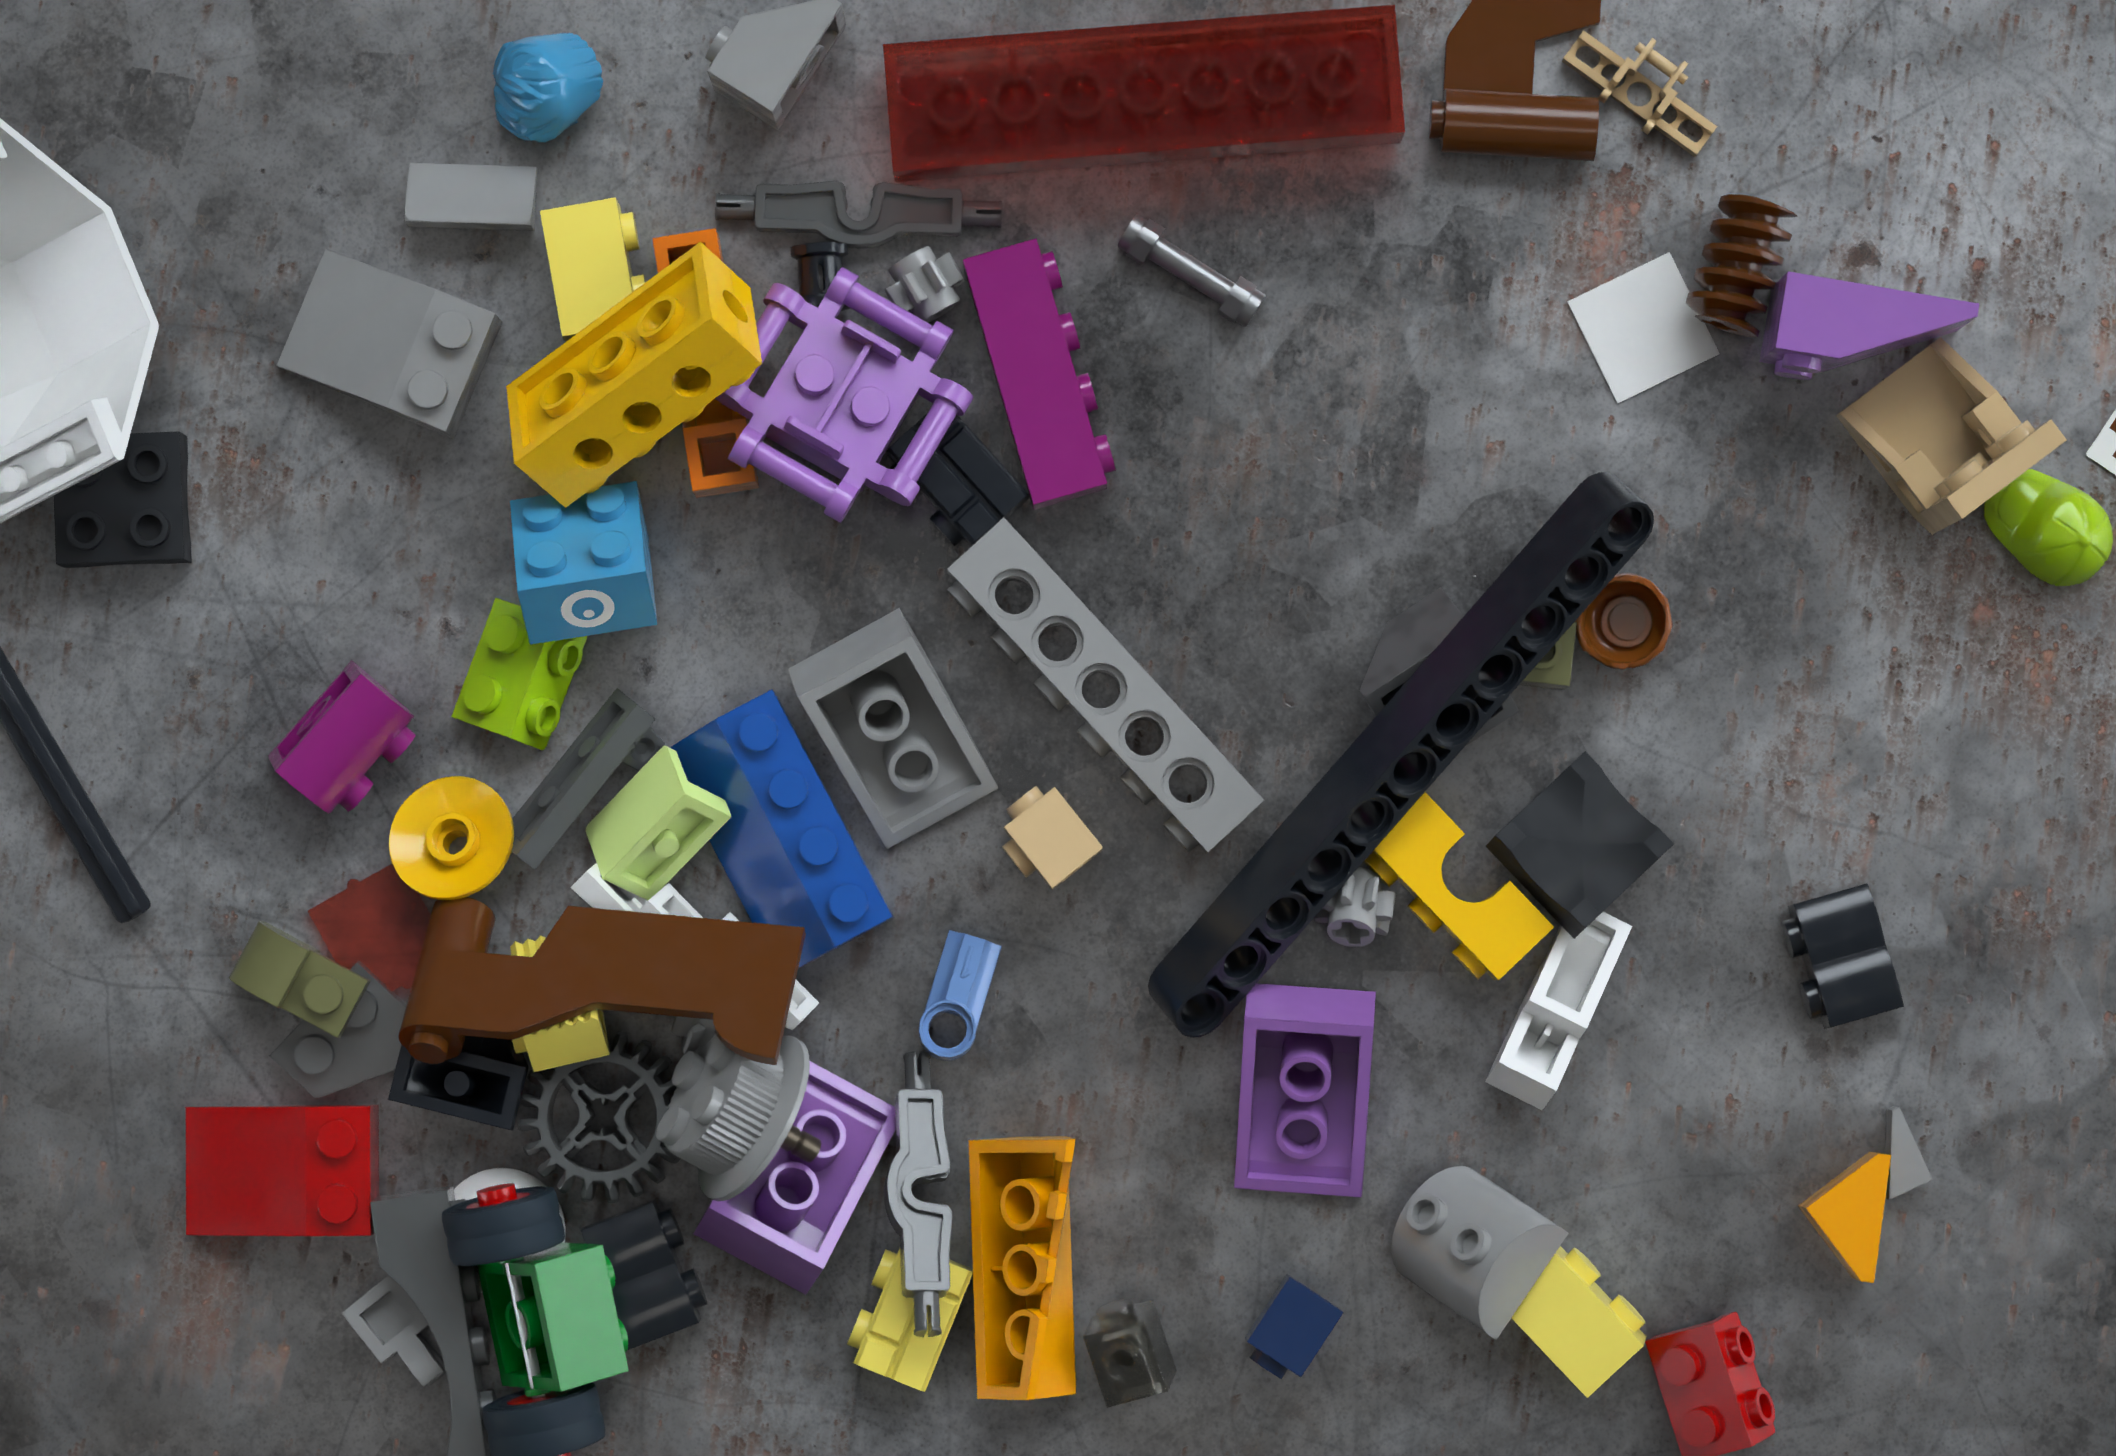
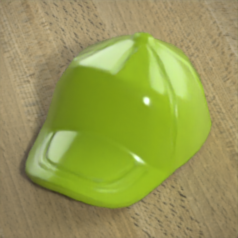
M2028 469L1984 503V517L1994 536L2031 574L2051 585L2071 586L2089 580L2100 570L2111 553L2113 545L2112 526L2108 514L2102 506L2084 491L2039 471Z

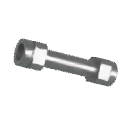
M1136 214L1122 235L1117 247L1127 252L1126 256L1140 265H1143L1147 259H1150L1221 304L1222 306L1218 314L1232 323L1236 321L1242 326L1247 327L1266 295L1258 291L1256 285L1240 276L1236 283L1232 282L1162 238L1161 236L1165 231L1164 227L1150 218L1147 221Z

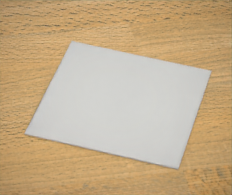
M1670 252L1567 301L1617 404L1720 354L1705 323L1695 317V315L1699 314L1686 304L1689 290Z

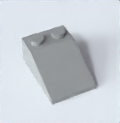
M325 249L276 366L454 439L502 325V321L495 313L457 297Z
M900 608L788 668L801 704L886 849L998 789L990 770Z

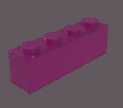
M1037 238L963 259L964 271L1033 510L1107 489L1105 474L1116 471L1106 434L1094 437L1087 413L1098 410L1088 373L1076 376L1070 351L1081 348L1071 313L1059 315L1052 291L1063 288L1053 251L1041 254Z

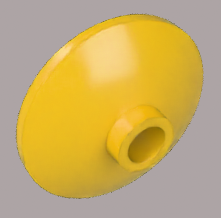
M452 776L431 781L413 792L403 802L393 819L389 834V853L392 864L400 878L411 889L423 896L438 900H455L473 895L488 886L500 874L509 859L514 841L512 816L499 794L479 780L463 776ZM459 837H467V844L461 851L456 854L449 853V847L453 840Z

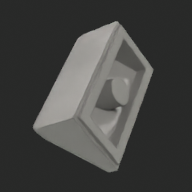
M410 163L404 222L408 227L535 231L537 167Z

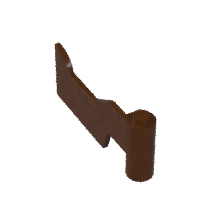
M1472 0L1449 33L1446 41L1442 101H1431L1429 139H1440L1441 152L1594 161L1598 139L1599 99L1597 97L1532 94L1535 42L1599 25L1601 0Z
M469 897L455 900H436L432 908L398 1035L400 1043L413 1058L424 1063L438 1064L447 1059L455 1058L461 1053L465 1036L507 1040L517 1039L589 1011L603 1009L713 1020L715 1032L719 1040L728 1049L752 1061L777 1065L806 936L805 928L568 906L534 956L526 957L487 953L496 917L493 911L484 903Z

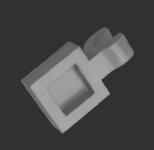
M389 1275L342 1312V1315L380 1363H386L398 1353L423 1387L427 1384L430 1386L446 1373L442 1357L420 1335L429 1328L425 1317L406 1291Z

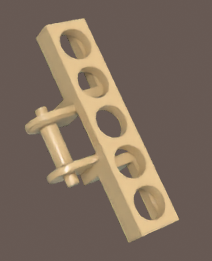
M1583 30L1571 49L1564 56L1562 62L1602 90L1598 97L1602 103H1605L1610 96L1644 120L1646 124L1641 131L1648 135L1652 128H1655L1696 157L1717 126L1676 97L1678 93L1671 88L1676 80L1684 84L1688 79V76L1682 72L1689 63L1684 61L1679 67L1674 65L1653 49L1656 44L1654 38L1650 40L1647 46L1641 42L1638 43L1634 50L1640 53L1635 62L1629 57L1624 60ZM1589 46L1600 56L1598 65L1595 68H1591L1576 57L1578 49ZM1644 60L1670 77L1663 89L1637 71ZM1615 65L1619 69L1610 81L1601 75L1602 70L1606 66ZM1625 76L1624 83L1621 86L1617 87L1622 78ZM1642 83L1649 88L1651 99L1646 105L1635 106L1630 103L1627 98V90L1632 84ZM1661 102L1660 105L1657 107V109H1656V110L1654 111V113H1653V108H1654V106H1655L1657 103ZM1669 105L1676 109V118L1671 124L1660 118ZM1692 120L1701 127L1702 136L1698 142H1693L1678 131L1683 121Z

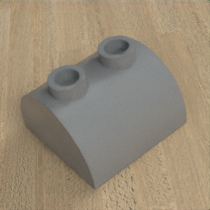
M1454 1166L1430 1177L1408 1200L1394 1229L1391 1253L1393 1263L1402 1276L1497 1340L1569 1233L1474 1169L1466 1166Z

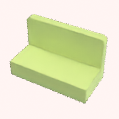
M663 746L591 820L586 827V834L602 879L649 900L679 872L732 816L726 800L688 782L677 751L668 746Z

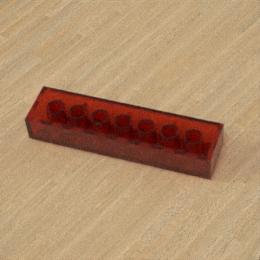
M1395 5L883 44L892 167L895 182L1401 143L1405 134Z

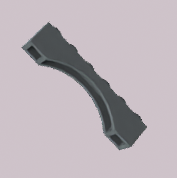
M453 1185L377 1196L370 1202L379 1266L409 1295L425 1317L441 1350L450 1386L452 1424L447 1456H492L488 1443V1433L483 1419V1407L496 1400L494 1390L483 1391L480 1366L489 1365L490 1363L489 1346L485 1327H474L470 1303L480 1301L476 1265L461 1266L452 1263L442 1223V1212L445 1209L466 1200H455Z

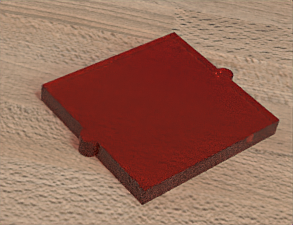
M393 864L388 865L362 881L350 879L347 883V889L308 910L335 962L351 969L360 961L391 991H395L402 986L405 989H411L431 913L421 895L411 889L400 878Z

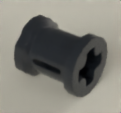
M816 242L790 247L791 257L798 260L799 294L806 302L818 308L834 277L842 267V258L848 255V245L846 243ZM818 265L822 266L823 291L819 288ZM844 305L841 311L848 310L850 308Z

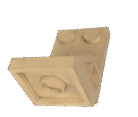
M1941 337L1836 415L1909 513L1932 535L1966 517L2067 441L2052 419L2035 429L2028 420L2021 423L1999 392Z

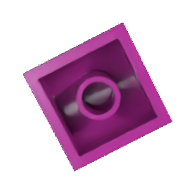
M351 660L271 751L268 757L275 772L319 808L330 814L340 804L349 812L360 803L373 786V782L364 774L377 759L382 756L388 762L393 763L411 744L416 734L407 725L415 716Z

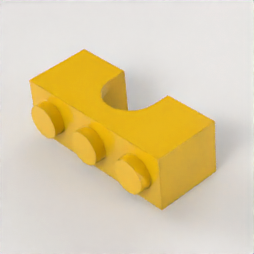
M1424 792L1364 862L1372 871L1379 875L1388 887L1398 880L1415 899L1407 907L1433 934L1442 926L1455 939L1459 946L1452 951V954L1477 980L1485 973L1493 980H1500L1554 926L1510 880L1505 881L1488 898L1481 902H1466L1450 893L1442 878V863L1448 850L1465 833Z

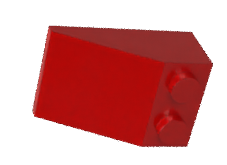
M379 1105L185 1107L186 1235L371 1236L375 1234L370 1202L379 1196Z

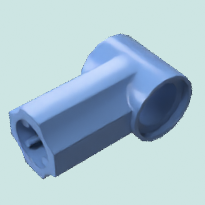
M948 931L925 1010L919 1024L921 1045L932 1057L938 1060L952 1061L961 1058L970 1051L975 1041L976 1031L1002 946L965 933ZM944 1013L960 1017L966 1027V1036L963 1041L952 1048H942L936 1045L929 1035V1026L932 1020Z

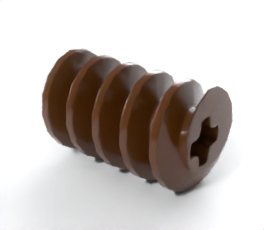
M1728 194L1721 196L1718 208L1729 218L1713 220L1710 232L1721 243L1705 244L1702 251V256L1715 267L1697 268L1694 275V280L1707 291L1689 292L1686 304L1699 314L1695 315V317L1707 325L1733 334L1758 338L1760 331L1747 322L1745 318L1747 314H1766L1768 306L1754 297L1753 294L1755 290H1774L1776 282L1762 273L1761 270L1763 266H1782L1784 258L1770 249L1769 246L1771 242H1790L1792 234L1778 225L1777 222L1779 218L1798 216L1794 212L1770 201L1743 194Z

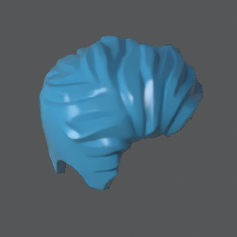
M573 33L537 35L503 44L493 69L496 82L494 87L496 119L504 128L518 138L543 143L555 139L564 130L577 124L578 118L599 99L603 86L602 68L600 62L596 60L593 49L588 46L585 40H582L580 36Z

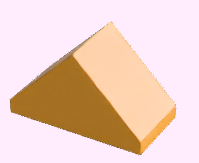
M1876 1152L1865 1154L1798 1205L1799 1209L1853 1279L1874 1283L1891 1160V1155Z

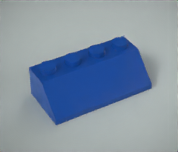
M773 689L716 718L670 747L677 751L688 782L726 800L732 817L709 841L752 923L805 928L806 936L798 969L894 918Z

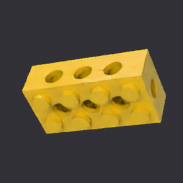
M699 242L506 386L514 464L566 508L584 494L593 493L605 483L608 476L630 460L647 454L660 438L682 422H689L695 419L708 403L731 386H738L751 377L755 369L762 365L751 288L703 243Z

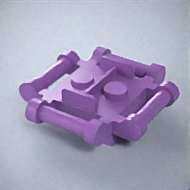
M841 267L834 277L818 308L806 302L793 289L780 283L772 284L763 299L767 307L756 323L762 363L788 321L804 331L764 398L748 388L761 365L755 369L751 377L738 386H731L715 398L718 402L750 420L734 444L728 460L744 469L750 464L826 507L824 514L839 523L843 521L860 491H863L865 486L900 505L910 506L920 490L917 481L956 415L963 416L973 400V395L965 387L952 380L940 378L931 373L954 330L939 321L931 325L857 283L859 276L844 267ZM843 306H848L920 347L913 362L901 356V350L858 324L850 320H846L843 323L836 319ZM918 396L932 402L933 405L895 469H888L880 465L879 462ZM764 438H769L842 481L837 485L763 442Z

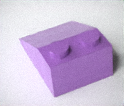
M1788 271L1776 282L1774 290H1771L1759 362L1775 364V375L1799 380H1811L1813 373L1832 370L1956 332L1978 316L1979 303Z
M1256 983L1248 992L1244 1016L1234 1188L1362 1197L1376 992Z
M811 1061L806 1091L793 1125L798 1127L800 1131H805L821 1140V1148L816 1158L808 1163L791 1154V1151L779 1148L765 1170L743 1192L726 1201L711 1199L693 1233L805 1295L823 1271L896 1130L894 1106Z

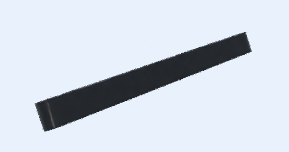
M1598 472L1587 477L1578 485L1155 968L1149 979V994L1182 1035L1190 1038L1202 1037L1211 1033L1226 1019L1644 544L1652 532L1654 524L1653 512L1616 475L1609 472Z

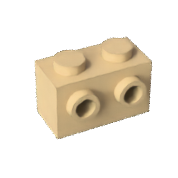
M1035 786L1006 809L1012 821L1004 827L1005 832L1011 838L1002 846L1004 851L1026 878L1034 871H1037L1051 890L1059 886L1103 850L1102 845L1055 787L1043 795L1039 788Z

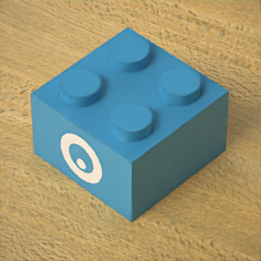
M637 481L601 486L593 493L584 494L566 508L550 494L510 500L517 593L530 645L657 625L649 537Z

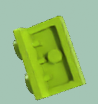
M495 598L451 717L539 750H544L547 747L551 733L558 725L560 709L573 674L581 663L583 647L587 636L530 645L521 606Z

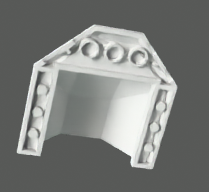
M0 118V523L124 459L158 333L159 323L111 207Z

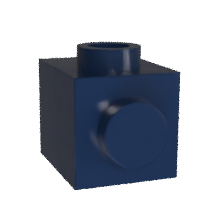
M1286 1274L1245 1337L1248 1343L1256 1347L1250 1359L1280 1379L1283 1378L1288 1369L1302 1377L1344 1312Z

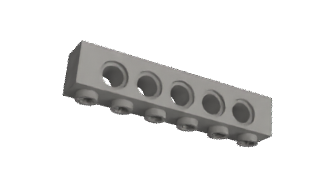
M1004 517L947 568L948 574L955 581L947 589L948 592L971 617H974L980 610L989 617L998 627L990 636L993 641L1015 664L1025 657L1042 675L1033 683L1058 711L1069 704L1085 722L1077 729V732L1101 758L1110 751L1115 754L1128 769L1120 776L1121 780L1143 804L1147 805L1155 798L1171 815L1163 825L1188 852L1198 845L1207 854L1265 801ZM1008 580H1021L1033 592L1031 605L1022 613H1007L996 602L995 596L998 588ZM1050 627H1065L1072 632L1076 639L1074 653L1063 661L1050 660L1039 649L1040 636ZM1095 673L1108 674L1118 683L1119 697L1113 705L1107 708H1095L1088 704L1083 697V683L1089 676ZM1149 720L1160 728L1163 740L1158 751L1151 755L1143 756L1130 750L1126 743L1125 733L1133 722ZM1180 767H1193L1203 775L1206 788L1199 800L1184 803L1177 800L1171 794L1169 778Z

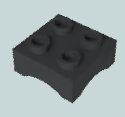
M180 431L130 433L124 459L54 495L56 564L64 568L124 564L192 563L187 499V436Z
M1585 751L1502 828L1486 847L1575 939L1669 850L1674 843L1660 828L1641 815L1619 793L1602 768Z

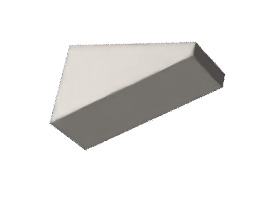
M1892 1106L1886 1109L1885 1154L1891 1155L1885 1199L1890 1200L1933 1179L1900 1107Z

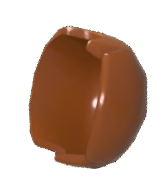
M1628 572L1616 574L1575 621L1577 622L1576 636L1583 651L1603 665L1621 670L1644 666L1664 650L1673 627L1669 602L1666 596L1650 580Z

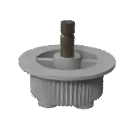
M716 1034L715 1038L707 1042L706 1046L698 1054L694 1051H688L679 1060L672 1076V1083L677 1086V1089L671 1098L669 1109L663 1115L658 1125L656 1137L664 1143L666 1149H668L667 1151L698 1167L699 1186L708 1198L715 1201H726L743 1192L765 1170L779 1148L791 1151V1154L808 1163L812 1162L818 1155L821 1148V1140L805 1131H800L798 1127L793 1125L803 1101L809 1077L810 1060L806 1045L794 1036H783L777 1065H770L752 1061L734 1053L719 1040Z

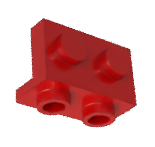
M1736 1311L1723 1314L1706 1323L1656 1335L1645 1341L1682 1456H1718L1753 1447L1775 1434L1773 1424L1775 1420L1774 1404L1769 1392L1761 1386L1753 1362L1755 1359L1753 1338L1748 1329L1742 1326Z

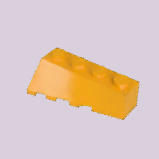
M1068 1136L968 1140L977 1399L1034 1400L1076 1394L1069 1179L1076 1140Z

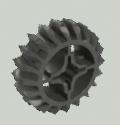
M623 1031L616 1033L613 1039L612 1050L609 1049L610 1055L552 1068L554 1072L550 1077L541 1071L533 1072L531 1070L527 1078L533 1084L542 1087V1092L540 1096L522 1094L520 1104L525 1107L537 1108V1118L519 1120L517 1122L518 1130L529 1131L538 1129L540 1140L530 1142L523 1147L527 1156L535 1155L545 1149L550 1158L539 1166L537 1173L543 1178L550 1175L557 1167L565 1171L557 1184V1190L561 1193H567L573 1186L576 1178L584 1181L580 1192L581 1200L584 1202L593 1200L597 1184H604L605 1197L608 1203L618 1202L620 1196L618 1182L626 1181L629 1192L633 1197H638L644 1193L643 1184L638 1174L645 1171L649 1178L657 1184L661 1183L666 1177L663 1170L654 1162L658 1156L674 1164L678 1163L681 1159L667 1151L668 1149H666L664 1143L656 1137L658 1125L671 1103L668 1093L674 1092L677 1089V1086L673 1085L672 1079L664 1084L659 1077L662 1072L669 1068L672 1061L668 1056H662L651 1067L645 1063L644 1060L652 1048V1043L647 1040H642L637 1045L633 1055L626 1053L628 1033ZM607 1062L626 1067L637 1075L615 1092L608 1094L600 1092L590 1082H586L577 1070L589 1064ZM563 1085L571 1093V1098L577 1104L580 1117L573 1131L560 1143L553 1125V1107L556 1096ZM650 1090L656 1105L657 1122L652 1141L646 1149L630 1126L629 1115L634 1104L644 1093ZM583 1092L591 1101L601 1098L603 1106L608 1105L609 1099L616 1102L629 1093L628 1099L618 1107L620 1110L614 1116V1120L619 1126L617 1130L626 1138V1141L618 1132L608 1135L606 1127L601 1128L600 1133L592 1131L582 1140L580 1139L581 1134L591 1126L590 1122L595 1117L594 1110L590 1107L592 1103L584 1096ZM595 1140H605L613 1144L619 1151H623L632 1163L619 1169L599 1170L577 1162L573 1157Z

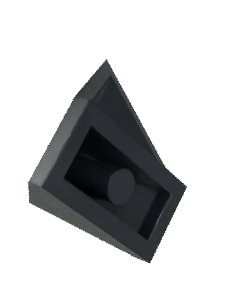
M465 1036L461 1053L455 1058L447 1059L438 1064L424 1063L413 1058L401 1044L388 1100L513 1130L528 1072V1065L523 1053L516 1054L512 1039Z

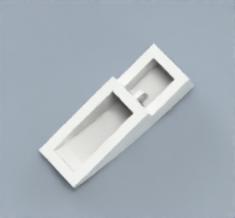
M1602 912L1575 939L1561 925L1559 926L1486 1078V1083L1540 1110L1545 1108L1557 1091L1578 1041L1591 1021L1632 928L1631 925Z

